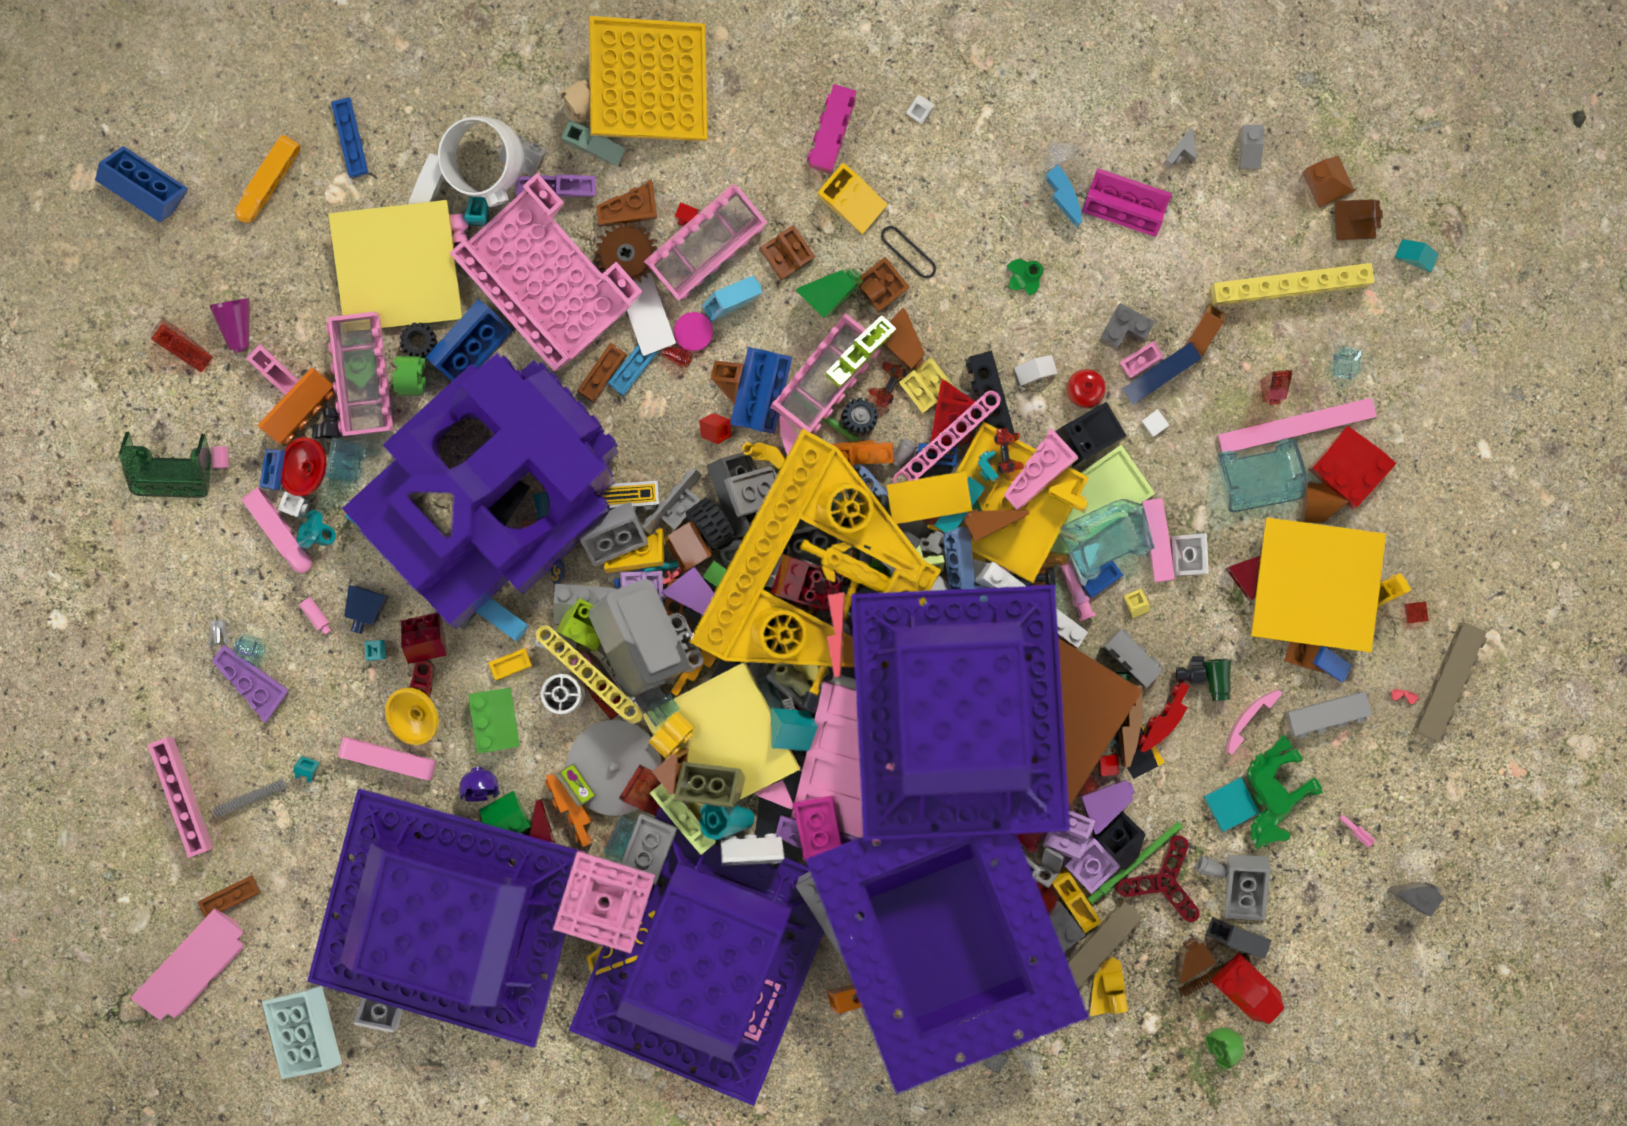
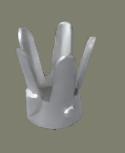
M216 615V621L209 622L211 632L208 645H210L212 633L213 644L217 645L219 643L220 631L224 642L228 644L229 639L226 633L225 620H218Z

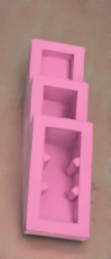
M1163 499L1142 501L1148 539L1147 546L1154 582L1174 580L1173 561Z

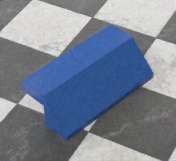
M748 347L730 422L731 425L775 434L779 413L771 409L770 406L786 387L792 356Z

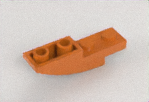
M867 440L832 444L840 450L851 466L854 464L894 463L895 461L893 442Z
M552 773L546 775L547 780H545L548 791L553 792L555 798L552 801L555 809H559L561 813L569 811L567 817L570 825H574L577 832L574 834L578 844L582 843L583 847L590 845L592 840L585 824L592 822V819L584 805L580 807L576 805L557 776Z

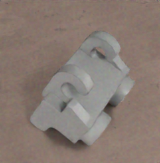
M935 530L927 539H920L919 545L921 550L925 551L927 556L943 555L944 562L946 563L943 533Z

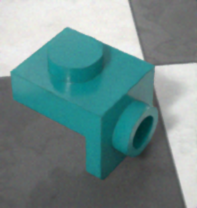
M994 450L990 453L988 451L984 452L979 456V461L977 462L982 470L979 472L986 482L990 480L992 484L999 479L997 473L988 463L996 457Z

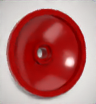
M308 437L297 438L284 450L286 452L281 484L288 493L304 497L315 492L321 485L326 474L327 460L324 449L319 442Z

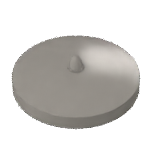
M606 720L590 726L574 741L568 754L567 767L575 764L596 795L584 804L586 807L604 815H624L641 808L652 798L650 792L660 784V781L652 771L663 762L661 754L648 742L652 736L642 727L625 720Z

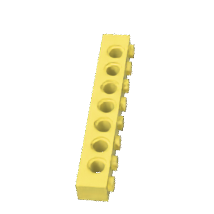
M1372 263L1218 282L1214 283L1210 288L1213 306L1368 287L1374 283Z

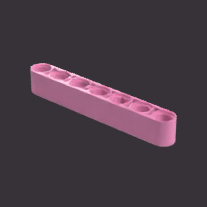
M994 391L985 393L896 473L893 483H897L896 479L899 476L906 477L907 481L919 479L1000 404L998 393ZM993 396L996 399V404L994 406L987 405L986 397ZM974 409L979 410L981 418L973 419L970 414L971 411ZM964 423L967 428L964 433L958 432L956 424ZM943 436L951 438L952 444L950 446H944L941 443ZM929 449H933L937 453V457L933 460L926 456V452ZM913 463H920L922 465L920 473L912 471L911 465Z

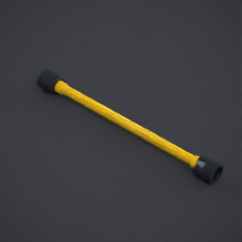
M864 545V548L871 549L870 546ZM861 550L858 551L856 560L866 565L871 564L873 558ZM853 580L850 584L851 587L848 589L849 592L846 594L847 597H845L844 622L852 603L851 594L856 593L855 591L859 584ZM828 666L819 667L820 669H818V674L813 683L814 686L810 688L809 692L806 691L801 703L802 707L816 711L820 699L819 687H821L820 685Z

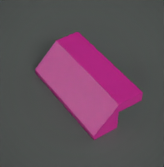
M1097 168L1082 212L1156 237L1172 193Z

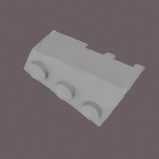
M1116 630L1100 648L1126 672L1130 673L1139 684L1147 688L1163 671L1160 668L1161 663L1154 657L1150 658L1145 653L1146 649L1139 643L1136 644L1125 630Z

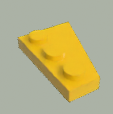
M663 528L656 530L655 534L647 537L649 544L604 562L605 572L612 573L663 566Z

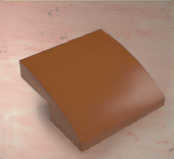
M794 225L780 232L775 238L759 248L780 281L815 258V255Z

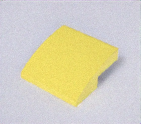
M932 357L899 382L922 413L937 403L941 378L952 384Z

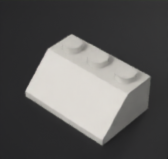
M765 834V838H757V835H745V839H737V836H727L725 840L720 841L721 866L782 863L784 860L782 838L777 837L776 834Z

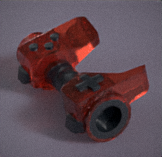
M883 362L882 368L891 376L885 388H871L869 393L876 397L875 403L886 408L894 400L892 391L898 379L902 380L907 372L905 368L897 364L893 365Z
M1008 428L996 430V436H994V442L1000 446L1002 461L998 463V471L1001 474L1024 468L1022 462L1012 460L1009 457L1008 445L1019 440L1020 434H1009Z

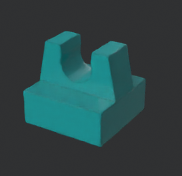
M301 756L293 768L295 778L299 779L302 775L307 777L306 782L310 783L319 768L320 762Z

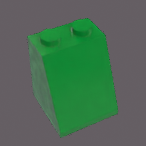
M847 268L798 287L795 291L823 318L832 316L864 281L861 279L862 275L853 268L851 270Z

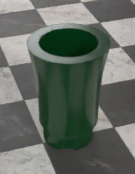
M1232 659L1205 660L1204 664L1211 701L1230 700Z

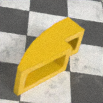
M1065 868L1060 871L1052 885L1080 927L1087 933L1100 924L1101 920L1067 869Z

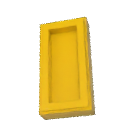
M526 648L488 662L495 681L533 666Z

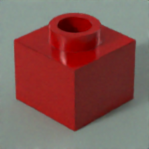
M680 202L674 216L675 220L678 221L677 224L684 227L699 213V209Z

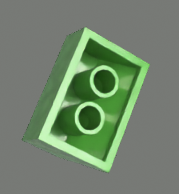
M511 688L468 694L477 754L519 747L520 742Z

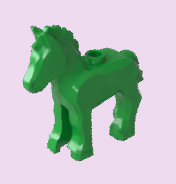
M1284 734L1264 754L1256 755L1255 760H1251L1247 770L1250 784L1256 793L1254 798L1260 806H1265V810L1259 813V816L1254 819V823L1250 826V837L1253 840V844H1255V848L1258 850L1262 846L1267 847L1269 843L1288 841L1291 837L1289 831L1281 829L1277 825L1287 817L1293 806L1303 798L1323 793L1321 790L1322 786L1315 777L1310 778L1290 793L1274 778L1280 766L1290 762L1299 763L1303 761L1298 750L1293 748ZM1284 750H1289L1288 752H1286V753H1284V754H1282V755H1279V754H1280L1281 752H1283Z

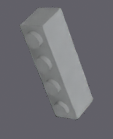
M1358 692L1285 712L1290 734L1293 736L1297 735L1298 738L1309 736V732L1315 730L1317 733L1328 731V727L1333 725L1336 728L1347 726L1348 721L1355 720V723L1366 721L1367 716L1372 715L1366 692Z

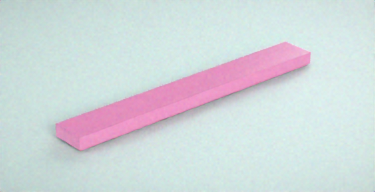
M1368 398L1218 434L1217 436L1221 452L1225 454L1375 418L1377 415L1373 399Z

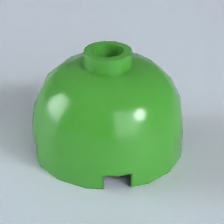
M1220 1027L1211 1031L1205 1037L1209 1053L1216 1055L1218 1058L1216 1063L1222 1068L1228 1070L1241 1061L1244 1055V1040L1239 1033L1226 1027Z

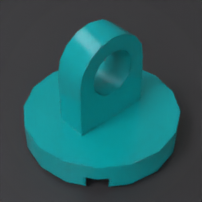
M317 510L309 511L305 516L306 522H302L297 533L296 540L299 543L298 546L307 549L313 542L321 546H328L336 539L334 529L322 523L323 515ZM322 531L328 534V540L322 537Z

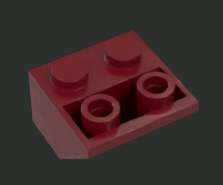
M438 612L401 620V648L408 664L447 656L441 615Z

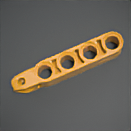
M284 134L278 138L244 190L242 198L235 208V217L240 222L250 223L255 220L300 152L301 145Z

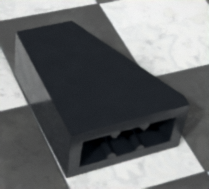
M1212 917L1206 932V936L1220 943L1264 959L1272 941L1262 935Z

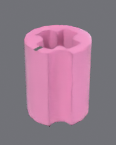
M211 447L213 469L229 468L228 447Z

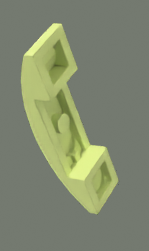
M662 784L650 792L652 797L700 855L716 843L715 840L705 837L701 831L699 821L683 801L674 800L675 794H669Z

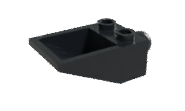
M1107 402L1055 431L1078 456V459L1071 464L1072 467L1127 436Z

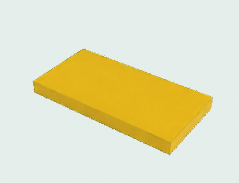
M966 471L886 484L891 517L896 524L972 511Z

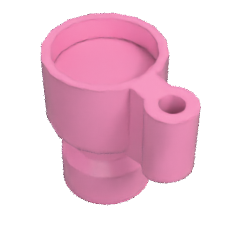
M465 214L450 215L453 244H460L463 240L468 242V237L465 234L468 228L464 218Z

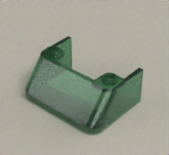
M125 432L118 455L129 491L132 494L146 497L204 498L208 495L211 454L205 434H201L198 447L191 451V459L153 458L148 448L134 446L130 432Z

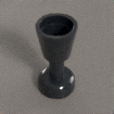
M1048 567L1045 573L1037 574L1034 582L1046 581L1047 585H1055L1054 567ZM1013 573V577L1025 586L1033 585V583Z

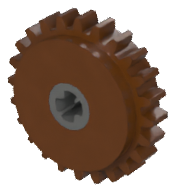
M628 222L626 227H623L621 223H619L618 229L612 226V232L605 230L607 236H600L603 242L596 244L600 248V250L595 251V254L600 256L596 258V262L602 263L598 266L599 270L605 269L604 273L617 262L634 282L638 280L639 283H642L641 277L643 276L648 279L647 272L653 273V271L644 261L658 249L657 246H652L655 240H649L651 234L649 232L644 234V227L638 230L637 224L632 228ZM627 250L630 255L629 258L622 256L624 251Z

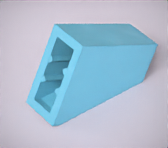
M752 275L715 291L702 304L710 322L757 299L763 293L761 285Z

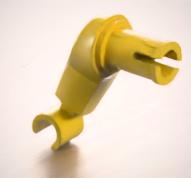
M746 442L742 446V451H745L743 454L751 456L756 461H769L777 469L781 468L786 459L777 447L768 444Z

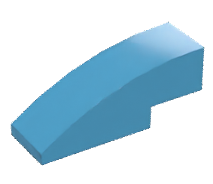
M1057 165L1046 174L1044 179L1055 190L1051 199L1077 228L1082 223L1079 202L1071 182L1061 167Z

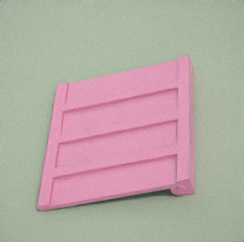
M824 681L814 720L818 728L811 748L806 753L795 802L833 796L839 831L860 838L863 837L856 690ZM888 763L886 768L892 771L894 770V764ZM793 807L791 818L796 819ZM873 840V841H872V842H875V843L880 844V840Z

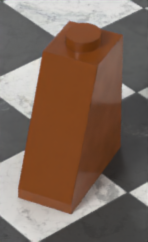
M1208 304L1183 347L1192 342L1202 357L1222 326L1226 314Z
M902 308L890 321L896 330L885 341L883 346L909 370H912L914 367L918 369L925 361L923 359L925 352L907 311Z

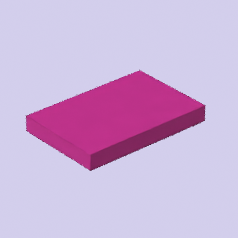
M833 796L793 802L804 862L809 857L842 845Z

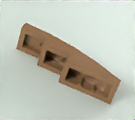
M1135 685L1142 689V685ZM1142 693L1126 716L1125 726H1120L1118 729L1121 765L1123 767H1130L1137 748L1142 720Z

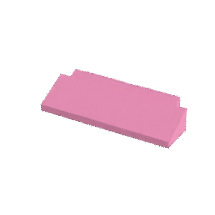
M214 909L131 997L132 1000L160 1021L167 1013L173 1018L181 1015L207 988L208 982L212 978L217 977L243 949V944L239 937L244 932L237 921Z

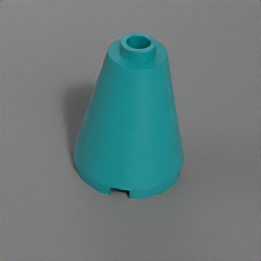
M704 804L700 811L702 813V820H699V825L702 833L708 839L720 840L749 829L754 823L753 812L750 809L737 805L729 808Z

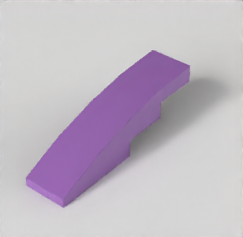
M540 175L559 198L596 196V176ZM519 176L515 183V197L525 190L523 185L532 177Z

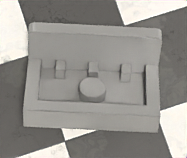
M517 134L524 152L522 172L534 176L546 150L542 149L539 144L530 143ZM503 143L498 160L506 163V148Z

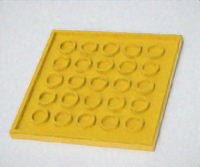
M589 16L590 136L707 141L705 23Z

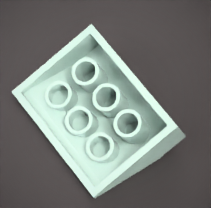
M322 986L262 1001L281 1079L326 1071L342 1064Z

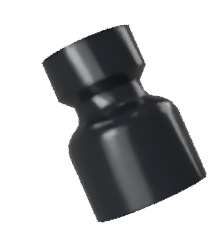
M333 408L323 409L325 421L313 425L312 438H340L337 422L339 413Z
M1192 656L1188 669L1176 667V683L1189 681L1192 685H1205L1206 668L1204 656Z

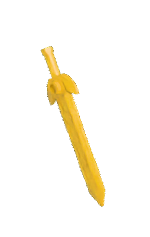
M807 540L802 542L800 549L822 558L821 564L823 566L821 568L828 580L835 582V572L879 593L884 592L891 577L841 553L849 549L851 545L842 542L831 545L825 551L810 544Z

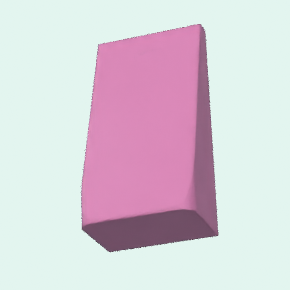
M1152 341L1121 361L1120 364L1131 379L1165 357L1156 342Z

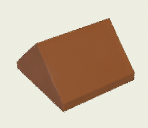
M688 748L673 754L652 771L669 794L673 795L676 792L682 762H688Z

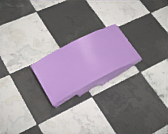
M1048 832L1040 835L1042 842H1044ZM1092 835L1081 861L1058 853L1064 857L1062 863L1091 894L1120 868L1118 863Z

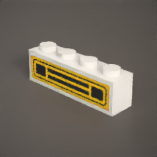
M645 481L612 484L601 496L608 502L610 506L608 508L609 511L629 502L632 503L635 511L638 507H644V510H656V506L660 504L659 482Z

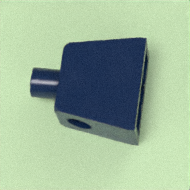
M349 585L344 616L353 619L350 631L362 634L365 623L375 625L389 596Z

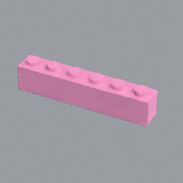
M167 737L148 744L188 858L214 849L174 737Z

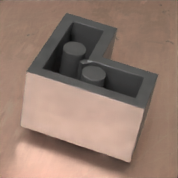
M1119 303L1098 341L1114 350L1119 347L1125 334L1143 342L1155 322Z

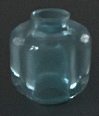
M243 634L234 643L236 656L249 662L261 659L265 653L263 640L250 634Z

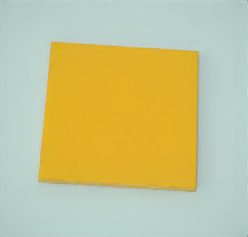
M983 422L956 472L966 471L967 478L970 476L985 487L977 499L982 511L1016 510L1005 498L1004 494L1018 474L1022 472L1025 464L1031 459L1037 449ZM996 435L998 436V442H994V436ZM1009 441L1010 462L1012 461V464L1015 466H1012L1013 469H1011L1010 473H1003V469L1010 468L1008 467L1010 463L1002 464L1000 443ZM992 450L996 453V457L988 463L999 476V479L993 484L990 480L987 482L979 473L982 470L977 463L980 455L986 451L990 453ZM998 466L1002 467V472L998 471ZM1068 467L1020 509L1028 510L1030 513L1028 516L975 543L971 537L972 551L1033 583L1073 509L1071 506L1050 496V487L1078 479L1079 484L1073 495H1076V493L1081 494L1089 477ZM966 516L957 528L966 527L964 520L967 519ZM940 517L931 518L927 527L945 535L943 531L934 526Z
M1266 517L1251 637L1372 653L1386 533Z

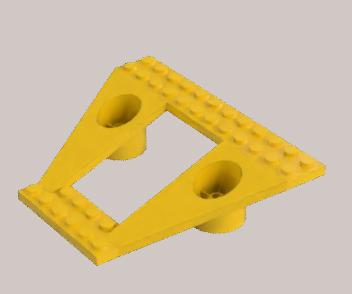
M801 429L689 642L724 661L832 666L827 637L835 635L834 627L763 590L800 519L895 568L883 593L930 591L941 569L924 561L840 450L807 430ZM844 489H851L853 491L850 498H846ZM838 492H841L842 499L839 501L833 499ZM856 495H858L861 502L857 503L853 501ZM832 501L837 504L834 511H831L830 507ZM838 513L840 515L837 523L834 521L832 514ZM857 515L860 516V517L853 523L852 517H855V516H857ZM848 518L850 525L840 526L843 519ZM864 545L870 546L871 549L864 548ZM920 599L919 604L923 606L925 599ZM778 615H788L784 623L779 622ZM772 618H775L776 624L772 627L768 626L767 623ZM792 619L795 627L789 629L787 625ZM765 627L770 628V635L764 637ZM795 630H796V636H795V639H793V632H792V631H795ZM843 633L842 667H855L853 637ZM772 638V640H774V643L769 649L765 643V640ZM792 640L793 643L789 647H787L786 643H789ZM782 643L783 650L774 651L777 644ZM883 661L881 663V666L883 668H888L889 663L887 661Z

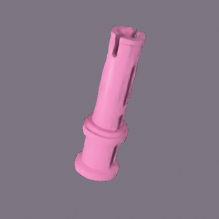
M1072 562L1060 565L1074 599L1072 604L1076 606L1079 613V621L1081 622L1096 616V613L1092 611L1089 604L1090 598L1084 594Z

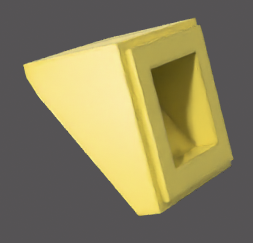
M1142 589L1123 596L1132 618L1150 611L1149 602Z

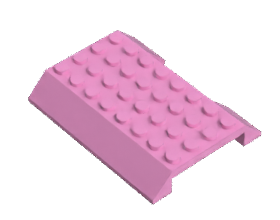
M536 173L523 185L525 188L523 192L468 242L463 240L450 254L552 370L556 371L578 356L631 308L643 291L617 262L603 274L596 268L554 220L564 202L544 179Z

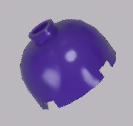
M482 767L472 768L460 780V799L462 800L465 797L467 802H479L488 800L486 796L493 795V798L499 795V784L496 776L488 770H483Z

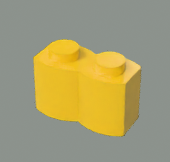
M677 711L648 742L664 758H667L679 752L681 749L679 745L682 741L686 743L693 736L691 732L694 727Z

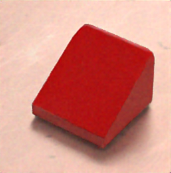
M1118 754L1100 757L1098 761L1099 776L1120 774Z

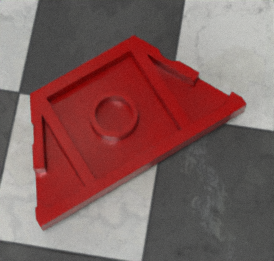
M942 378L940 380L930 443L975 403L974 400ZM976 409L970 413L973 419H975ZM964 423L956 424L958 432L964 433L967 428ZM972 431L955 446L970 443ZM943 436L941 443L944 446H950L952 440L949 436ZM929 449V450H928V452H931V453H935V452H936V451L933 450V449Z

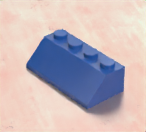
M124 146L98 164L95 181L160 223L174 212L188 191L186 186Z
M478 299L426 358L453 381L471 364L475 368L480 367L513 329Z

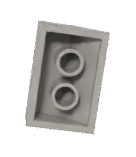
M555 584L554 624H560L564 614L578 598L595 605L608 593L616 590V588Z

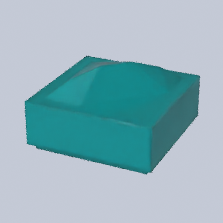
M385 640L364 641L366 661L386 659Z

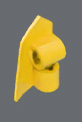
M1111 957L1100 964V970L1094 975L1090 1016L1109 1012L1111 1014H1119L1128 1011L1121 961Z

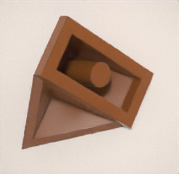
M715 361L710 380H713L735 405L744 364Z
M1303 483V522L1324 523L1348 501L1324 483Z

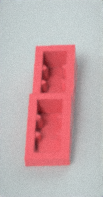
M844 592L828 595L835 635L829 636L827 639L835 678L841 677L845 613Z

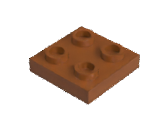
M886 257L862 274L861 279L864 282L859 286V289L878 313L910 289Z

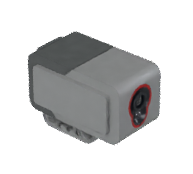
M643 579L611 591L589 610V618L607 654L624 694L628 697H635L662 686L683 671L687 673L693 671L703 662L699 648L689 642L692 633L685 618L678 613L670 616L667 615L655 586L650 580ZM671 622H674L677 628L673 627ZM688 658L692 659L693 664L689 662Z

